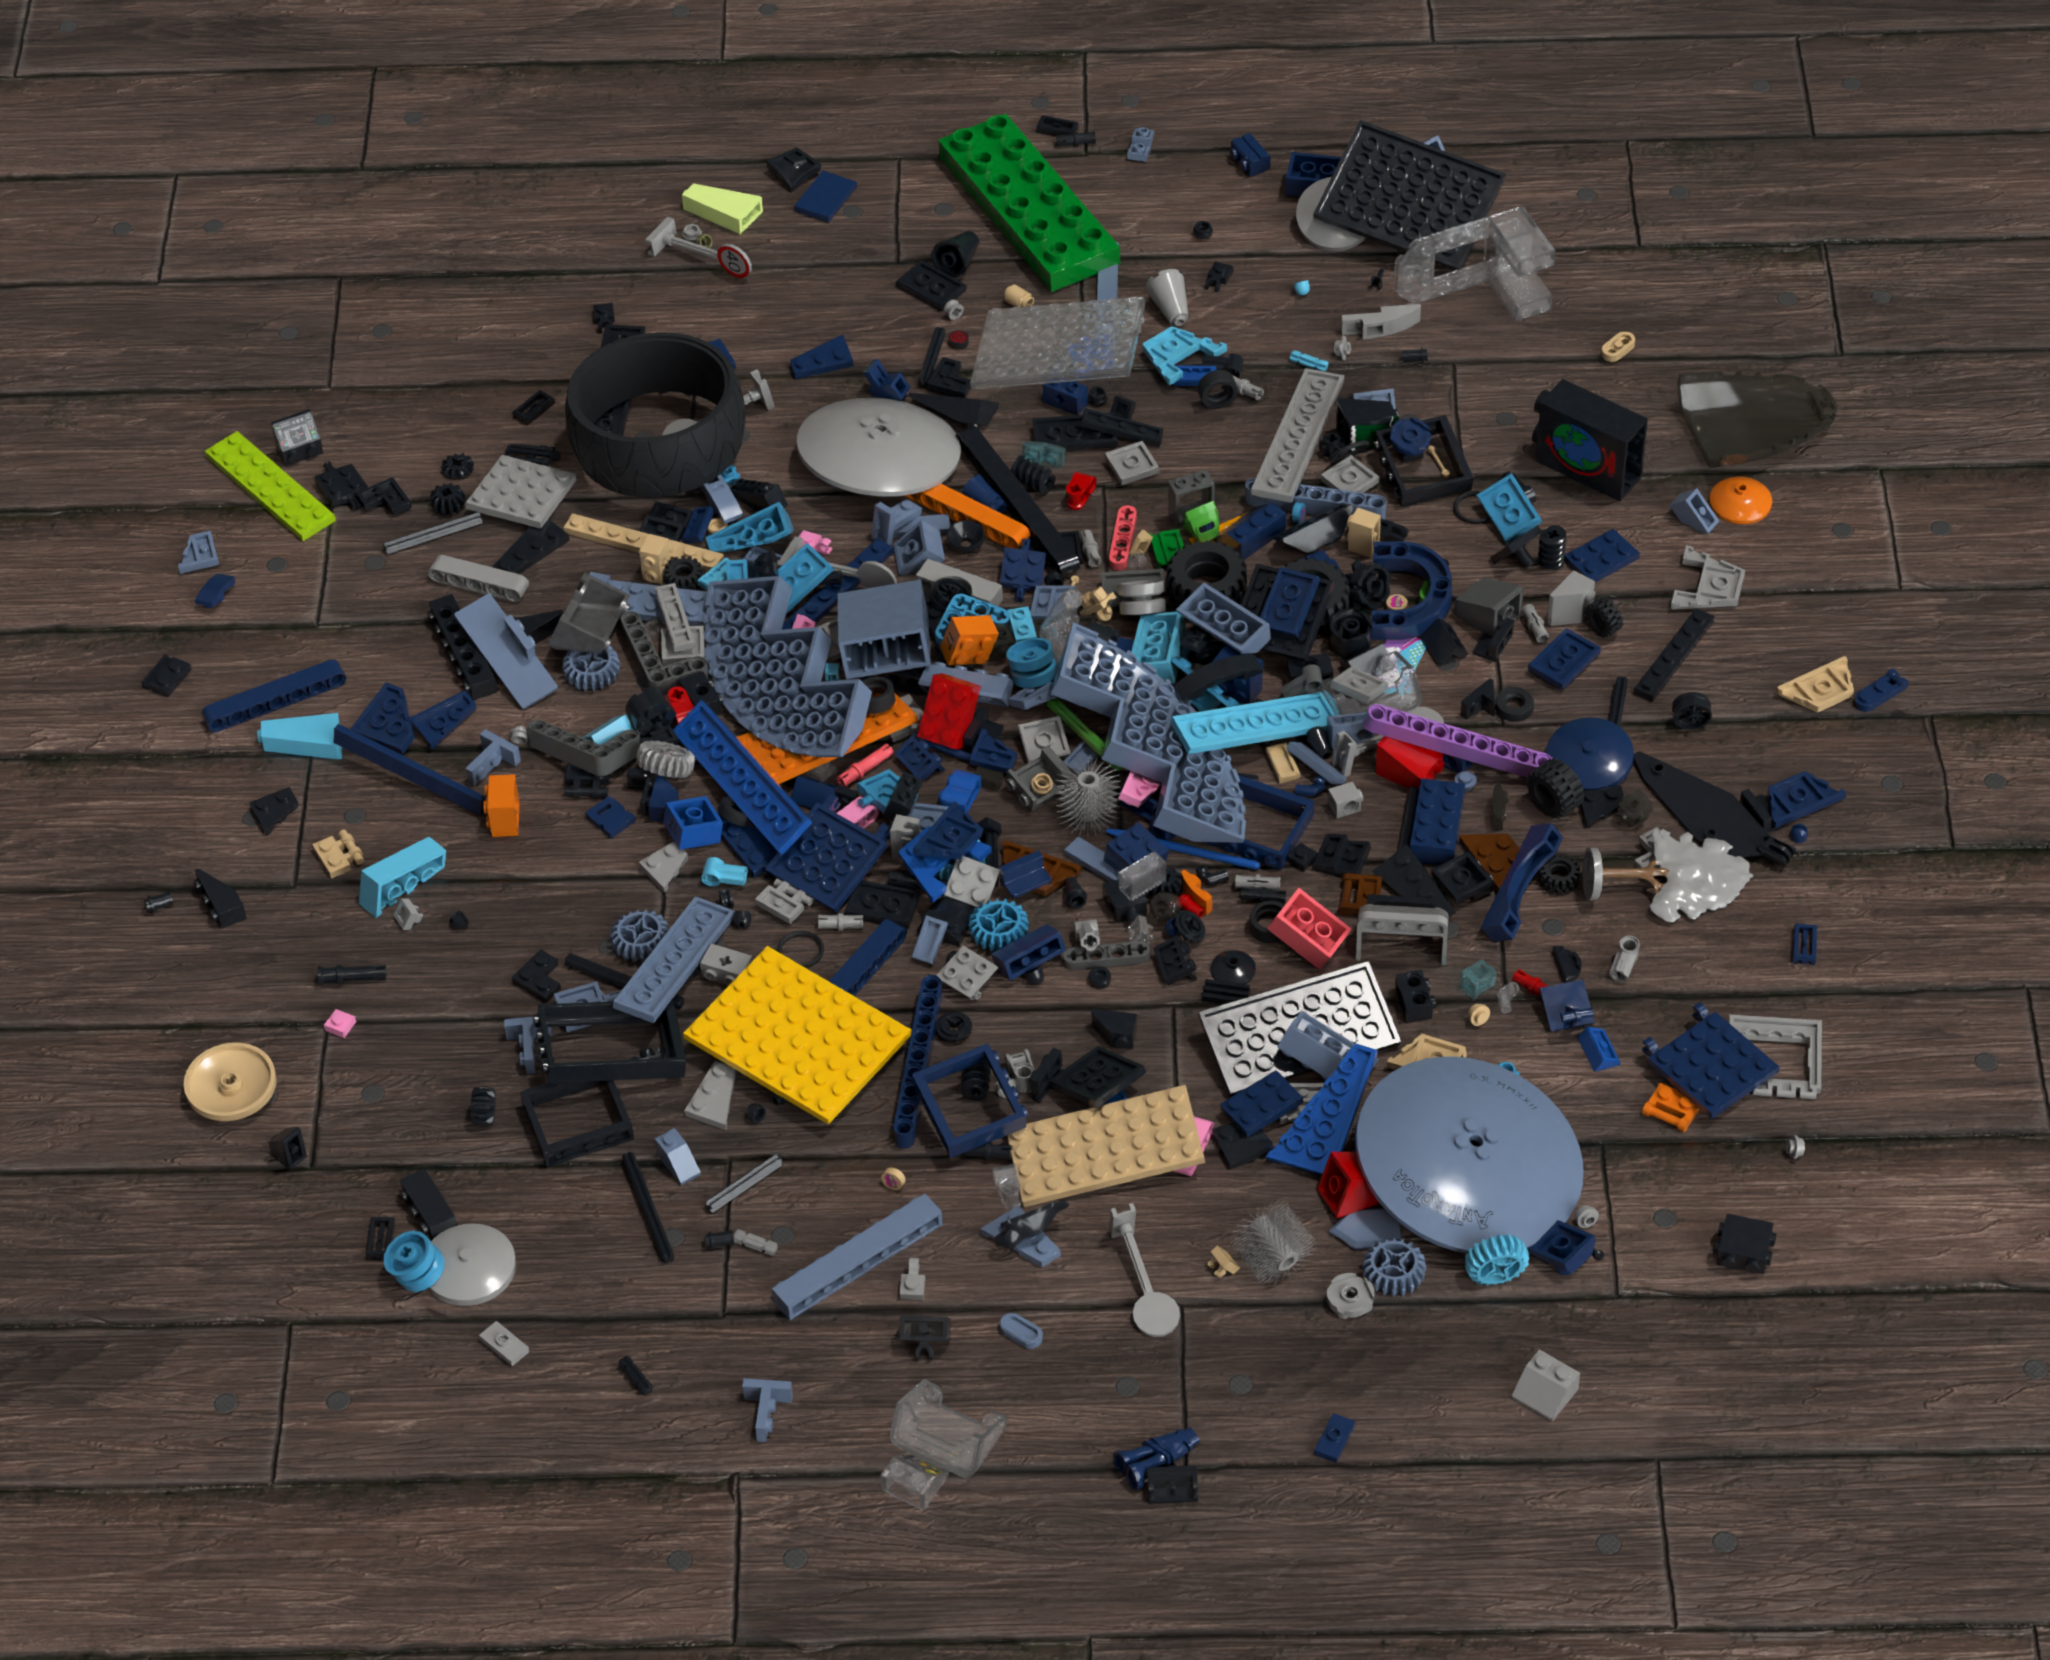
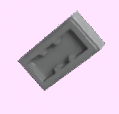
M497 1321L479 1335L480 1341L511 1366L515 1365L529 1353V1347Z

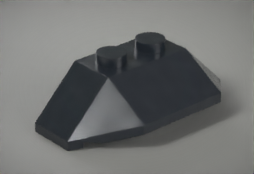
M1340 503L1274 535L1273 538L1275 541L1295 550L1306 552L1307 554L1315 553L1319 550V547L1331 545L1336 542L1335 539L1343 535L1353 506Z

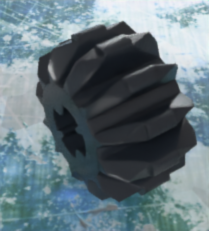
M443 482L442 486L436 485L435 490L431 491L430 504L436 514L441 513L443 516L450 514L452 516L453 512L459 513L460 509L464 508L465 494L459 485H453L452 482L446 485Z
M1166 865L1164 868L1157 866L1155 870H1149L1148 876L1145 879L1147 895H1151L1153 900L1159 898L1161 903L1164 899L1171 902L1172 897L1178 898L1183 888L1180 873L1176 872L1175 867L1168 869Z
M480 1086L474 1087L472 1090L470 1114L473 1124L486 1125L494 1122L496 1112V1092L494 1088Z

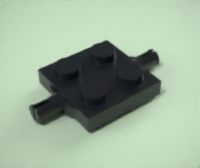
M328 461V464L325 462L323 467L327 472L314 476L315 483L332 507L349 503L353 510L356 511V508L359 510L361 504L357 501L356 492L366 489L368 486L353 464L336 469L330 461Z

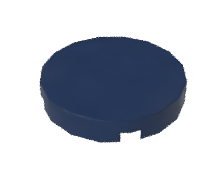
M1404 418L1393 425L1390 432V442L1393 448L1402 454L1418 455L1427 450L1431 443L1430 429L1428 425L1419 419L1410 418V420H1405Z

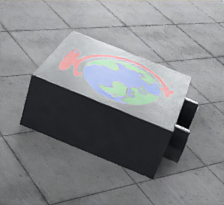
M1561 379L1551 391L1545 389L1538 395L1534 404V412L1539 414V422L1532 434V441L1537 443L1536 462L1621 502L1643 475L1648 418L1565 379Z

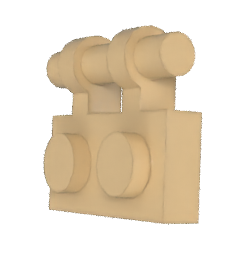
M346 830L339 832L338 835L341 839L335 841L333 836H330L312 844L314 852L331 879L350 871V863L354 861L357 865L364 863L361 849L356 847L354 838ZM347 848L349 852L343 854L342 850Z

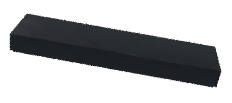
M1087 408L1084 409L1081 427L1138 442L1143 441L1145 444L1160 447L1162 442L1163 428Z

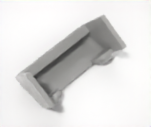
M1364 905L1358 911L1356 960L1360 961L1362 932L1443 937L1441 965H1446L1449 915L1441 908Z

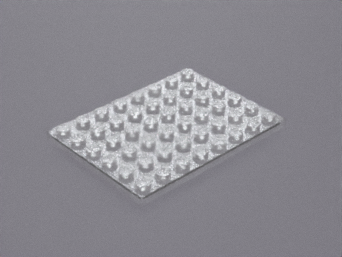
M1144 297L1112 298L1109 300H1091L1063 304L1053 303L1051 305L988 310L970 382L971 388L983 389L1130 377L1145 308Z

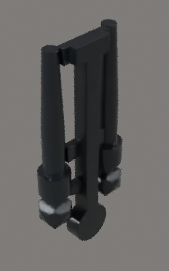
M510 443L504 454L505 456H509L510 453L529 455V458L510 457L544 466H549L550 464L549 459L545 458H551L552 461H558L561 458L560 452L556 451L554 446L547 447L546 445L535 446Z

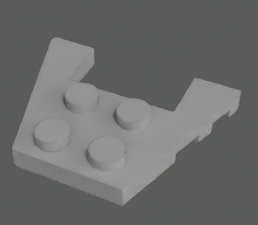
M1686 545L1682 564L1701 567L1703 571L1697 593L1675 590L1671 609L1737 606L1745 570L1723 560L1720 562L1710 558V554L1705 552L1700 554L1693 551L1694 547Z

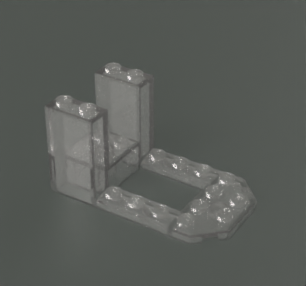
M1523 206L1415 239L1409 245L1410 249L1404 256L1400 255L1395 260L1394 291L1398 296L1414 304L1487 281L1515 321L1551 310L1552 294L1539 278L1536 271L1555 265V249ZM1485 239L1484 262L1434 277L1435 254Z

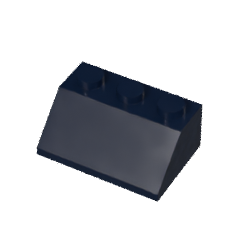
M1272 502L1257 506L1219 532V535L1212 540L1216 543L1217 541L1222 542L1226 547L1228 545L1234 548V552H1239L1242 559L1245 560L1274 539V535L1286 530V512Z

